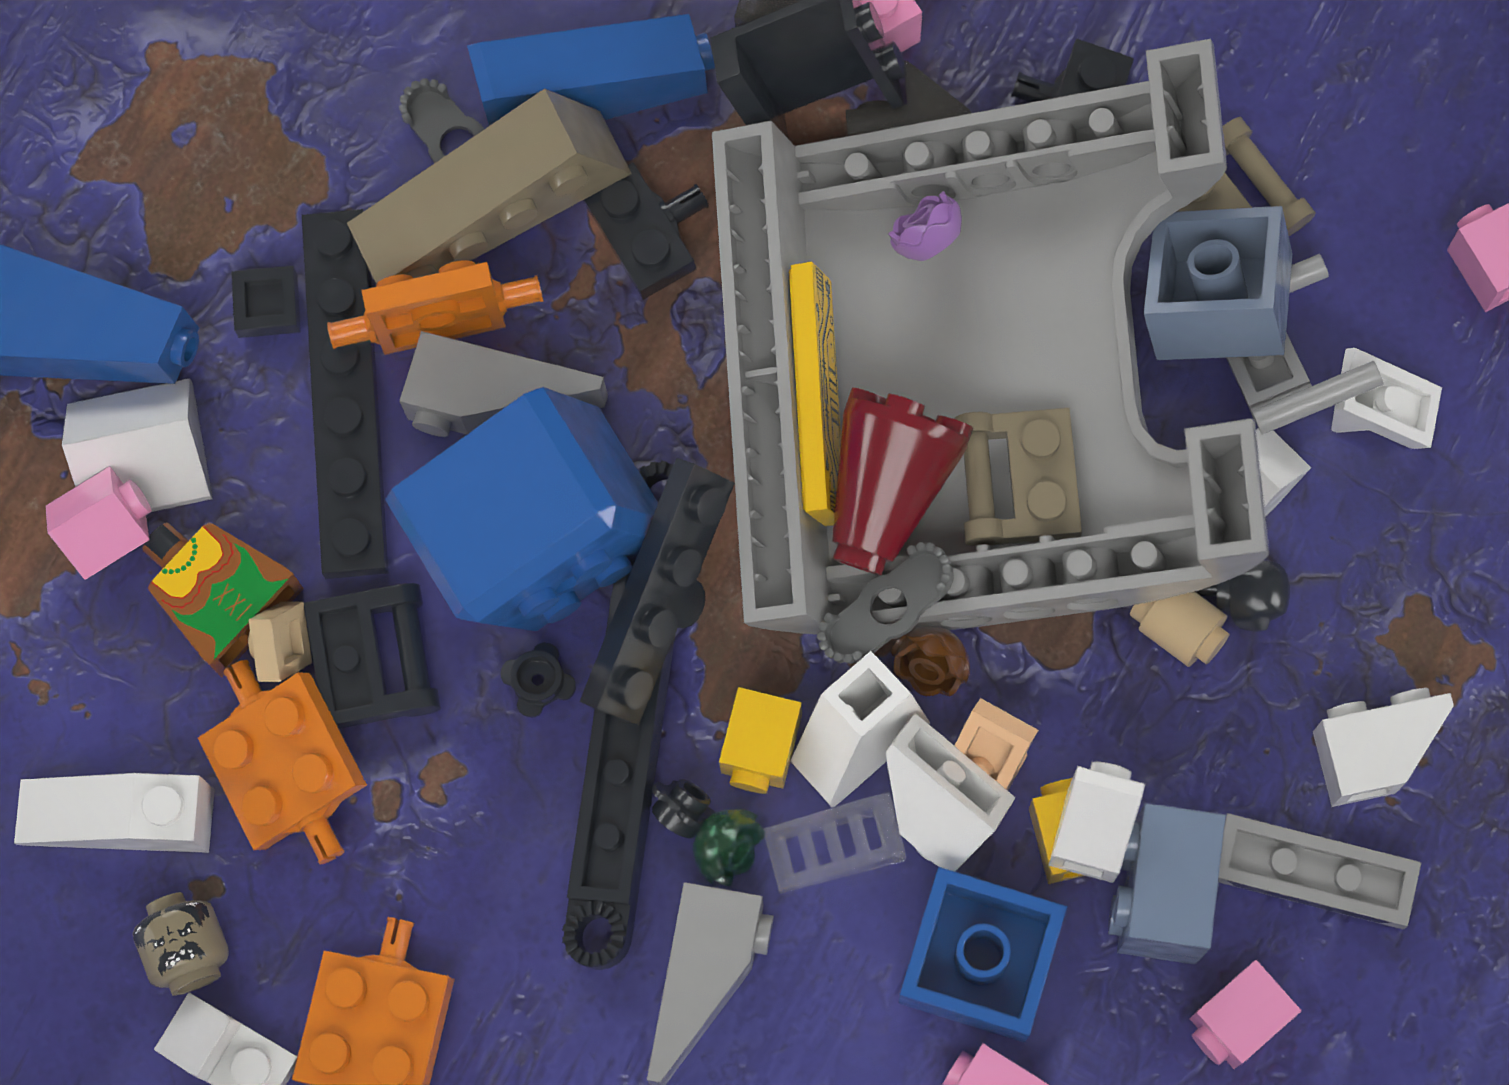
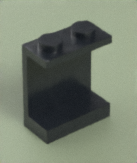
M802 0L710 37L717 83L746 126L772 121L788 138L785 113L871 79L876 81L892 109L904 105L899 79L907 77L905 62L897 44L894 41L885 44L882 39L884 38L882 23L871 2L862 4L860 0Z

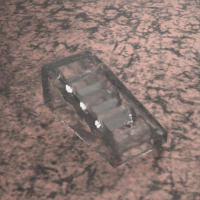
M889 792L853 801L763 829L779 893L904 862L906 857ZM870 817L875 818L882 847L873 850L869 848L862 819ZM849 823L857 855L845 858L836 826ZM823 830L831 862L819 866L811 832ZM798 836L806 870L794 873L785 839Z

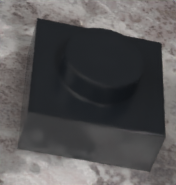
M294 266L231 271L234 331L238 338L301 332L298 275Z

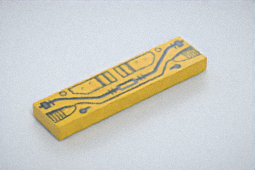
M811 261L793 264L791 269H789L803 510L824 526H833L841 430L831 280Z

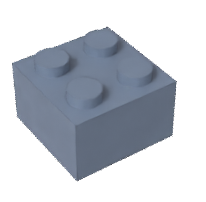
M1282 206L1175 212L1160 222L1153 230L1144 317L1157 360L1284 355L1293 254Z
M1148 803L1144 804L1134 821L1120 870L1127 871L1125 886H1118L1117 895L1112 896L1108 934L1119 936L1117 953L1196 964L1210 950L1226 815Z

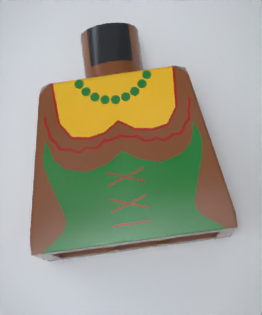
M210 522L203 525L190 540L186 539L169 523H164L150 534V540L145 542L142 548L143 552L162 568L158 575L150 582L147 589L202 659L221 678L224 676L223 671L227 667L231 668V665L236 663L249 649L248 637L250 627L248 619L280 602H292L304 589L295 575L286 567Z

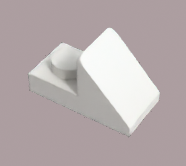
M1357 348L1346 349L1341 374L1374 361L1384 385L1335 404L1331 431L1340 433L1370 430L1411 449L1431 448L1442 387Z
M188 993L154 1048L155 1051L179 1067L211 1085H286L294 1073L298 1057L191 993Z

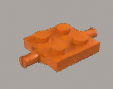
M461 260L442 266L438 273L418 278L404 274L386 277L377 282L376 287L361 290L365 305L363 316L332 323L328 322L327 326L333 349L370 340L371 343L375 342L381 345L384 354L387 355L416 348L421 331L457 339L506 328L503 316L507 309L544 301L538 275L501 284L500 281L492 279L487 262L475 264L473 261Z
M241 660L232 664V668L227 667L223 674L227 677L240 704L233 710L229 718L199 736L198 740L253 850H266L290 834L304 832L320 865L336 859L335 856H341L344 853V849L341 847L327 819L332 816L343 800L358 792L367 784L310 673L298 672L272 690L262 691L248 660Z
M387 917V925L379 955L354 957L324 950L292 1077L293 1081L307 1085H430L454 979L450 976L418 970L405 961L414 923Z

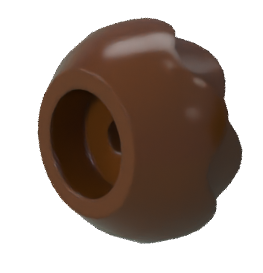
M938 626L914 628L909 633L901 636L892 648L891 654L895 657V675L909 681L914 690L922 696L943 694L950 697L955 694L962 683L967 684L970 675L969 655L962 641L945 628Z

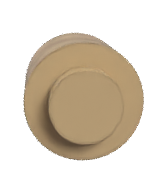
M1195 591L1162 600L1136 604L1130 612V616L1140 623V632L1187 667H1190L1197 659L1208 664L1229 637V633L1222 628L1227 615Z

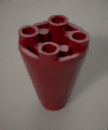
M852 387L843 412L832 542L838 545L832 559L853 568L882 576L886 562L892 563L964 455L973 427L942 415H937L936 420L923 415L925 406L906 397L888 393L887 398H884L875 393Z

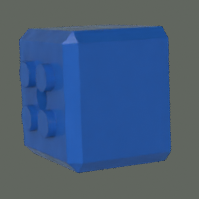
M540 387L521 395L393 487L385 499L456 618L531 631H538L548 623H555L564 619L577 610L581 605V600L596 589L609 586L625 577L633 568L632 564L635 563L658 505L656 498L600 408L545 387Z

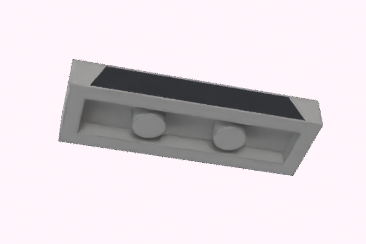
M1227 813L1218 882L1405 929L1409 923L1421 862Z

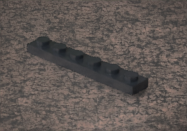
M363 209L302 215L321 569L325 579L389 573L374 342L371 343L368 340L333 349L327 326L328 322L332 323L363 316L365 312L361 290L371 288L370 270L347 224L364 212Z

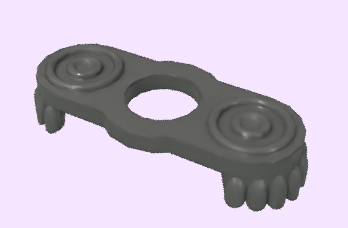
M423 78L420 83L413 81L411 87L408 86L404 89L405 95L400 97L402 105L399 106L403 121L409 124L414 133L428 147L429 155L434 163L445 157L441 151V143L447 133L462 129L475 136L484 130L482 124L474 118L466 116L447 94L446 85H439L437 80L433 79L429 82L428 79Z
M919 542L916 547L914 545L907 548L909 557L890 573L870 580L861 590L859 598L838 615L825 614V622L819 624L820 632L817 633V638L821 641L819 647L825 651L826 656L834 659L836 662L852 664L860 661L870 651L875 653L889 640L900 638L909 633L918 623L920 615L944 597L950 590L954 579L950 558L945 555V552L940 547H936L932 543L925 545ZM894 588L904 594L907 600V609L905 615L898 622L885 625L875 619L872 613V605L875 597L885 589Z

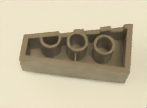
M544 88L347 224L376 284L380 280L393 275L404 274L418 278L438 273L442 266L451 262L471 261L632 173L600 111Z

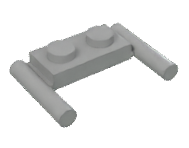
M1320 254L1292 265L1289 293L1329 277ZM1287 332L1284 355L1226 357L1261 435L1384 385L1376 363L1371 361L1312 386Z

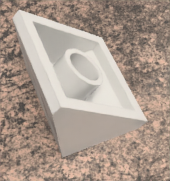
M190 378L176 381L175 384L165 383L67 404L62 447L75 487L110 466L123 484L132 480L140 488L150 505L151 512L213 499L193 383Z

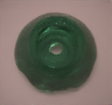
M730 808L715 812L701 826L693 844V855L696 867L703 878L710 884L715 880L722 885L731 886L735 875L745 873L753 866L755 860L754 848L765 837L764 829L756 821L758 816L755 813L746 809Z

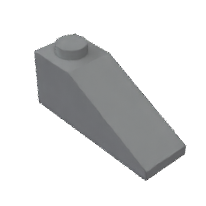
M421 331L402 391L400 404L407 419L413 421L412 426L430 435L447 437L450 430L469 434L521 395L540 387L551 389L599 408L605 407L608 394L604 377Z
M684 882L647 1081L650 1085L667 1084L750 973L755 953L767 955L774 916L762 914L764 906L762 896Z

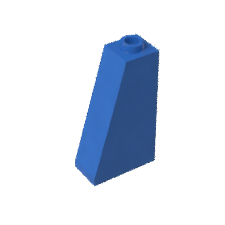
M689 14L467 45L489 126L544 88L600 111L604 120L706 94L708 92L705 71L715 69L707 34L695 35Z
M0 244V376L175 384L182 367L189 366L193 361L199 345L198 331L200 328L182 306Z

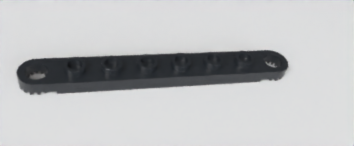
M656 461L650 462V465L640 467L641 471L639 473L650 489L655 483L668 480L674 464L665 461L659 463ZM631 571L625 577L613 583L606 633ZM675 637L672 640L639 725L594 709L567 898L569 899L566 921L562 928V931H564L562 943L565 944L567 954L575 962L594 970L609 969L620 963L627 955L632 942L653 795L651 788L655 781ZM606 918L609 924L612 925L611 931L613 935L610 937L612 941L606 945L607 949L600 950V953L594 952L591 954L583 945V932L586 926L594 919Z

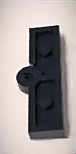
M676 458L579 702L639 725L672 640L676 635L677 628L685 629L692 626L703 612L706 601L705 590L697 578L701 572L720 519L724 514L726 504L735 484L734 482L695 463Z

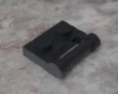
M398 584L304 602L317 687L338 729L403 716H422L440 710L438 689L431 688L419 622L417 608L423 605L419 584ZM391 612L393 615L405 687L403 692L388 695L374 614Z

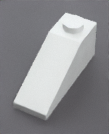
M128 773L22 779L20 781L14 844L23 846L209 853L214 788L203 778L195 775Z

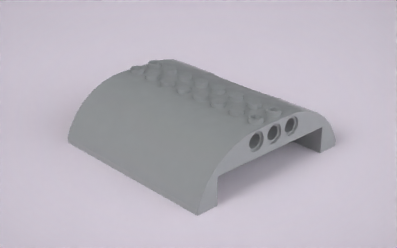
M1211 39L1147 50L1146 58L1149 81L798 146H794L772 121L712 132L743 614L746 625L767 630L817 634L820 632L819 624L825 622V614L838 615L859 598L861 590L870 580L879 576L832 559L838 545L832 542L833 526L822 525L803 510L789 269H791L793 264L811 261L831 280L841 433L843 412L852 387L875 393L884 398H887L888 393L919 402L925 406L923 415L936 420L937 415L954 419L960 414L969 412L997 414L1070 407L1082 527L1081 537L1056 540L1054 537L1046 535L1039 537V542L990 546L985 544L978 546L966 545L963 524L970 519L963 455L892 563L886 562L882 575L890 573L909 557L907 548L911 545L916 547L919 542L925 545L932 543L936 547H940L945 552V555L950 558L954 577L950 590L944 597L920 615L919 621L914 628L938 626L947 630L965 629L1100 611L1162 600L1198 591L1230 580L1257 566L1269 555L1256 428L1253 419L1185 429L1187 449L1174 450L1156 443L1149 435L1141 406L1130 295L1133 263L1142 243L1158 224L1204 195L1221 179L1227 169L1215 52ZM944 191L948 197L953 198L959 204L962 215L961 232L943 251L928 260L917 261L908 259L894 250L888 233L893 230L895 220L902 215L913 214L924 197H939V194ZM1006 438L988 440L995 518L1013 519ZM894 588L885 589L875 597L872 613L879 623L885 625L894 624L905 615L907 600L900 590Z

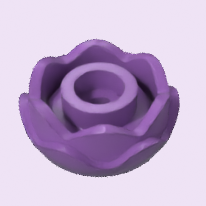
M944 191L939 194V197H924L913 214L902 215L895 220L893 230L888 233L891 238L892 247L898 254L917 261H925L947 248L961 232L962 215L960 206L953 198L948 197Z

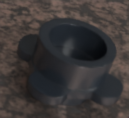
M539 643L535 646L534 650L522 654L516 660L506 661L501 668L500 675L503 683L512 686L518 697L517 708L526 717H537L542 713L544 706L557 699L568 700L575 693V680L571 675L565 674L558 662L559 651L553 644ZM537 674L544 677L543 684L539 686L532 683L533 677Z
M673 780L670 785L655 782L651 788L653 794L658 798L652 806V813L663 826L681 837L694 838L703 824L707 823L715 827L720 821L718 814L708 807L711 803L708 794L688 780Z

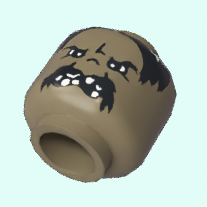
M178 892L156 899L146 906L148 917L143 919L134 928L133 940L151 985L169 988L172 995H181L202 988L221 977L219 967L227 960L229 950L215 911L210 903L202 900L186 901L183 893Z

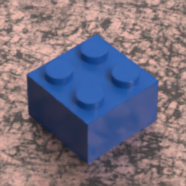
M938 867L898 1003L1025 1043L1030 1036L1067 906Z

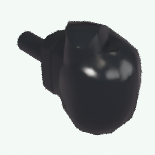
M1263 560L1260 564L1239 576L1195 592L1200 596H1217V609L1225 612L1230 611L1233 622L1240 629L1258 632L1267 630L1271 620L1279 618L1286 613L1290 599V583L1286 571L1280 564Z

